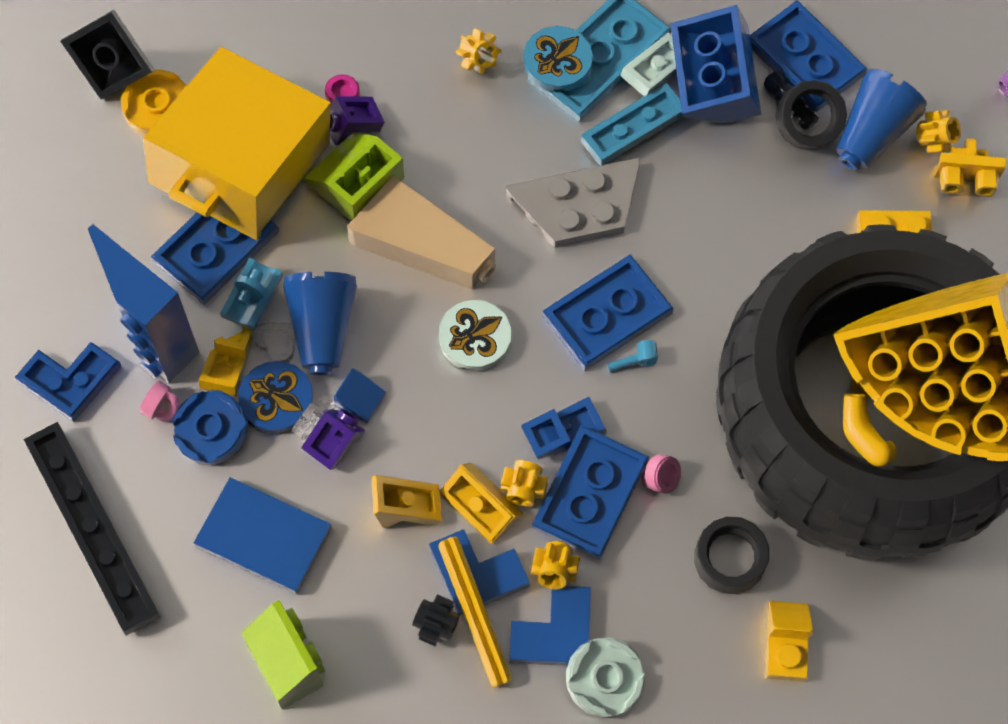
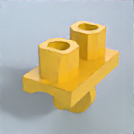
M967 138L964 148L952 147L951 153L941 152L938 165L934 167V178H940L943 193H960L964 187V181H975V194L992 197L998 188L999 179L1006 168V158L988 156V150L977 149L976 139Z

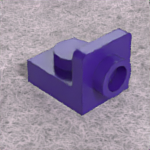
M336 96L331 105L330 136L335 145H340L347 138L349 132H380L385 124L373 97Z
M345 409L325 411L301 449L329 470H333L337 467L355 438L362 437L365 430L358 425L359 419Z

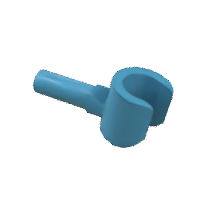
M644 340L637 343V354L607 363L609 371L612 372L637 364L642 367L654 366L658 360L656 342L654 340Z

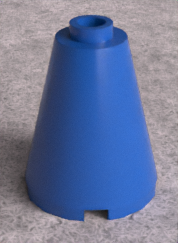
M869 69L863 77L836 149L840 155L839 161L851 170L856 171L858 168L866 169L919 120L926 111L927 101L921 93L904 80L900 86L892 82L890 79L893 74L887 71Z
M325 271L324 276H312V272H301L285 276L283 288L302 367L310 369V375H331L332 369L340 366L357 289L356 277L346 273Z

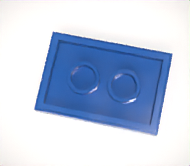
M798 0L750 34L752 50L773 71H779L786 78L785 83H790L793 87L801 82L818 80L829 83L841 94L863 78L868 70ZM813 94L802 96L807 101V106H811L816 112L827 105V102L820 96Z
M195 213L151 255V259L167 275L200 303L205 305L246 265L249 258H253L279 233V227L270 220L261 231L260 238L256 241L211 216L206 218L199 213Z
M630 254L542 310V317L582 369L586 371L673 314L674 308Z
M581 425L531 525L532 528L601 560L649 461V456Z
M229 477L193 544L198 549L297 595L326 541L332 525Z

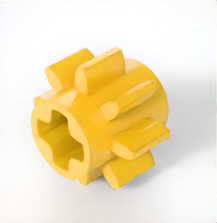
M474 28L473 35L460 37L462 41L460 49L456 50V54L464 58L461 64L463 68L469 71L474 69V71L484 74L485 68L497 66L496 60L502 49L493 44L496 40L495 35L489 32L484 34L483 31Z
M949 110L925 112L926 120H921L916 127V137L919 144L927 146V153L950 152L952 149L951 144L957 143L961 136V126L958 119L950 117Z
M524 460L516 461L514 469L505 467L500 489L507 491L506 499L513 504L525 507L533 506L535 498L544 500L548 477L541 476L543 468L536 463Z
M551 541L545 545L544 549L538 547L535 549L531 574L538 575L539 583L548 589H562L566 586L567 581L575 583L580 556H573V549L568 544L561 541Z

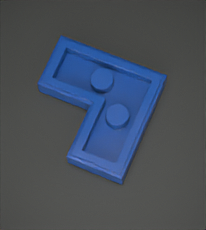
M90 342L68 369L38 349L14 378L20 385L75 422L121 368L120 361Z
M464 529L429 543L431 554L452 601H454L455 609L460 615L464 613L438 547L439 543L447 538L457 537L459 539L484 605L530 586L529 579L515 549L479 563Z
M565 586L558 590L552 589L550 623L511 621L509 662L568 666L573 653L580 645L589 641L591 587Z

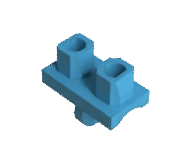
M249 258L243 271L234 282L235 286L220 312L221 317L255 331L284 276L283 271L267 267Z

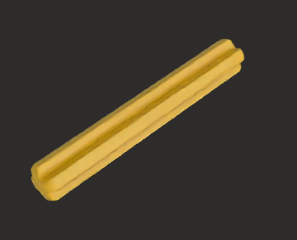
M457 537L447 538L439 543V550L489 681L493 687H498L511 681L512 676L460 541Z

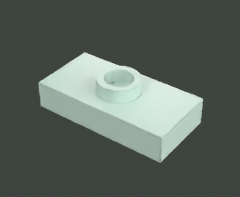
M669 33L665 34L628 63L621 72L620 76L643 96L659 88L677 73L672 36Z

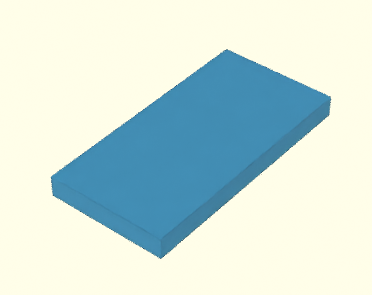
M607 0L575 30L581 33L590 43L593 54L591 71L584 83L573 90L563 91L564 89H554L553 92L535 85L529 77L528 81L580 122L624 80L620 76L623 68L665 34L669 33L671 35V27L636 0Z

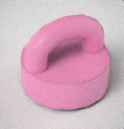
M159 381L151 387L140 406V413L151 420L157 418L160 421L167 422L173 420L174 415L179 410V400L171 392V387ZM166 401H169L170 409L168 412H163L161 408Z
M664 454L654 456L647 463L642 473L643 486L664 494L672 492L679 484L681 478L680 463L672 456Z

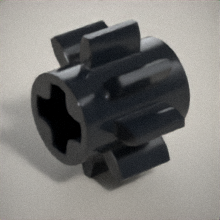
M438 594L434 602L423 599L412 623L413 627L420 629L418 633L419 640L433 646L437 645L439 638L447 642L450 641L460 619V614L452 611L454 601Z

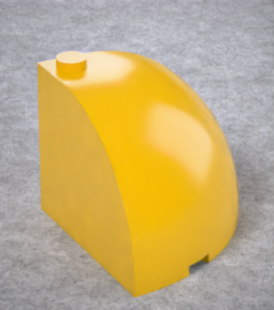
M1008 273L960 284L898 303L860 318L834 334L840 355L856 383L859 382L867 394L875 401L873 404L893 423L912 436L953 454L961 455L964 453L985 457L991 461H1008Z

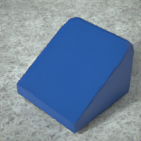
M352 368L334 395L335 407L351 412L359 420L367 424L386 395V391L360 371Z

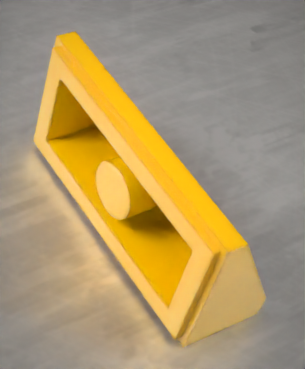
M473 463L461 464L440 490V494L491 544H494L524 514L515 504L509 502L506 499V495Z

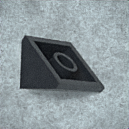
M114 9L60 40L100 100L155 70Z

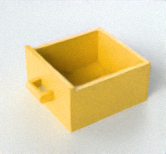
M221 46L143 137L148 183L168 193L169 198L206 218L211 216L257 241L261 236L263 228L330 144L331 102Z

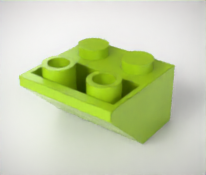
M353 132L303 179L306 184L352 221L392 176H395L400 181L404 179L403 158L377 136Z
M280 600L272 603L241 634L281 709H284L323 687L320 674L324 673L325 669L313 643L310 641L304 645L302 640L307 637L294 609L290 608L285 611Z

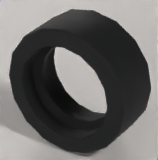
M811 80L801 82L784 93L778 102L775 117L777 128L787 142L795 147L809 150L823 147L838 138L845 127L847 110L845 101L836 88L826 82ZM813 94L820 96L830 107V124L819 135H804L792 123V106L803 95Z
M726 516L710 523L702 531L694 551V564L699 577L710 588L727 594H738L750 590L761 580L769 562V544L764 533L753 522L742 517ZM734 534L744 538L752 546L754 563L745 574L730 577L718 572L712 566L709 559V549L712 542L719 536Z

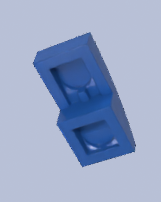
M590 397L557 413L555 409L550 410L521 425L537 459L568 450L581 425L600 434L607 433Z

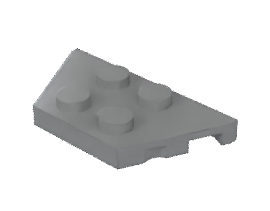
M638 158L506 185V195L510 201L514 200L525 211V217L534 226L539 227L543 231V236L554 248L621 234L625 230L640 162Z

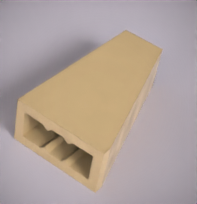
M395 176L389 179L347 225L349 242L354 246L473 289L480 280L482 282L487 281L496 268L494 247Z

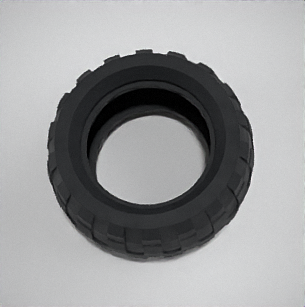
M868 225L860 233L849 235L843 231H837L817 239L815 243L809 245L804 251L800 253L794 252L784 259L760 281L757 289L743 302L737 311L721 353L716 390L718 418L723 426L727 440L725 445L740 479H745L749 487L754 491V497L760 507L774 520L779 517L787 525L797 530L796 536L807 543L819 548L825 544L832 548L846 551V556L857 559L873 560L883 556H898L899 559L920 557L938 552L945 546L963 542L978 535L1008 509V461H991L985 457L952 453L940 460L917 466H873L867 460L861 459L839 447L818 428L804 407L796 382L795 358L803 349L821 336L839 330L860 318L898 303L949 287L1000 275L992 268L994 263L973 248L968 252L958 245L947 242V236L925 229H920L918 233L897 231L894 225Z

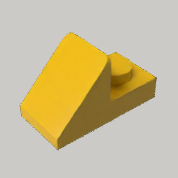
M381 475L372 477L374 515L383 528H388L400 521L429 525L442 521L439 484Z
M769 600L766 656L767 679L801 682L807 680L808 640L813 634L808 604Z

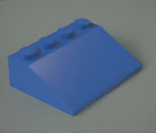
M92 224L88 228V232L123 316L120 321L129 330L127 337L136 346L133 351L142 360L139 364L152 378L156 379L160 376L170 383L200 353L179 294Z

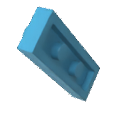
M666 83L581 134L580 141L599 166L605 165L684 117L680 98Z

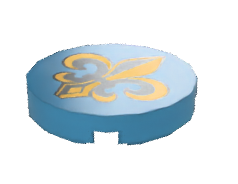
M563 26L543 28L533 34L525 45L523 55L524 69L530 80L540 88L553 92L554 89H564L563 91L573 90L584 83L590 74L593 59L590 43L585 37L574 29Z

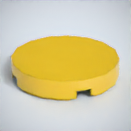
M161 69L154 70L152 73L124 88L121 96L123 115L133 129L146 135L187 85L173 72Z

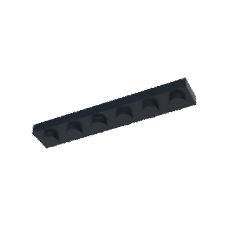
M56 422L23 439L124 634L127 636L160 618L161 616L59 423Z

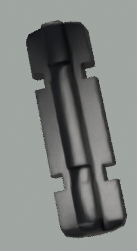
M779 71L769 74L763 83L764 87L771 94H776L775 99L778 102L786 91L793 88L790 83L785 84L786 78ZM800 97L792 106L791 116L798 118L796 122L802 129L809 130L818 122L819 115L811 106L807 108V101Z

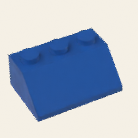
M733 5L670 23L683 116L731 123L762 115L749 28L739 7Z

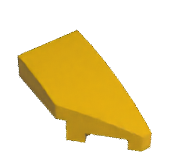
M243 326L242 332L227 339L221 336L214 340L215 349L209 352L199 378L200 389L208 391L219 390L228 395L236 396L254 335L253 330Z

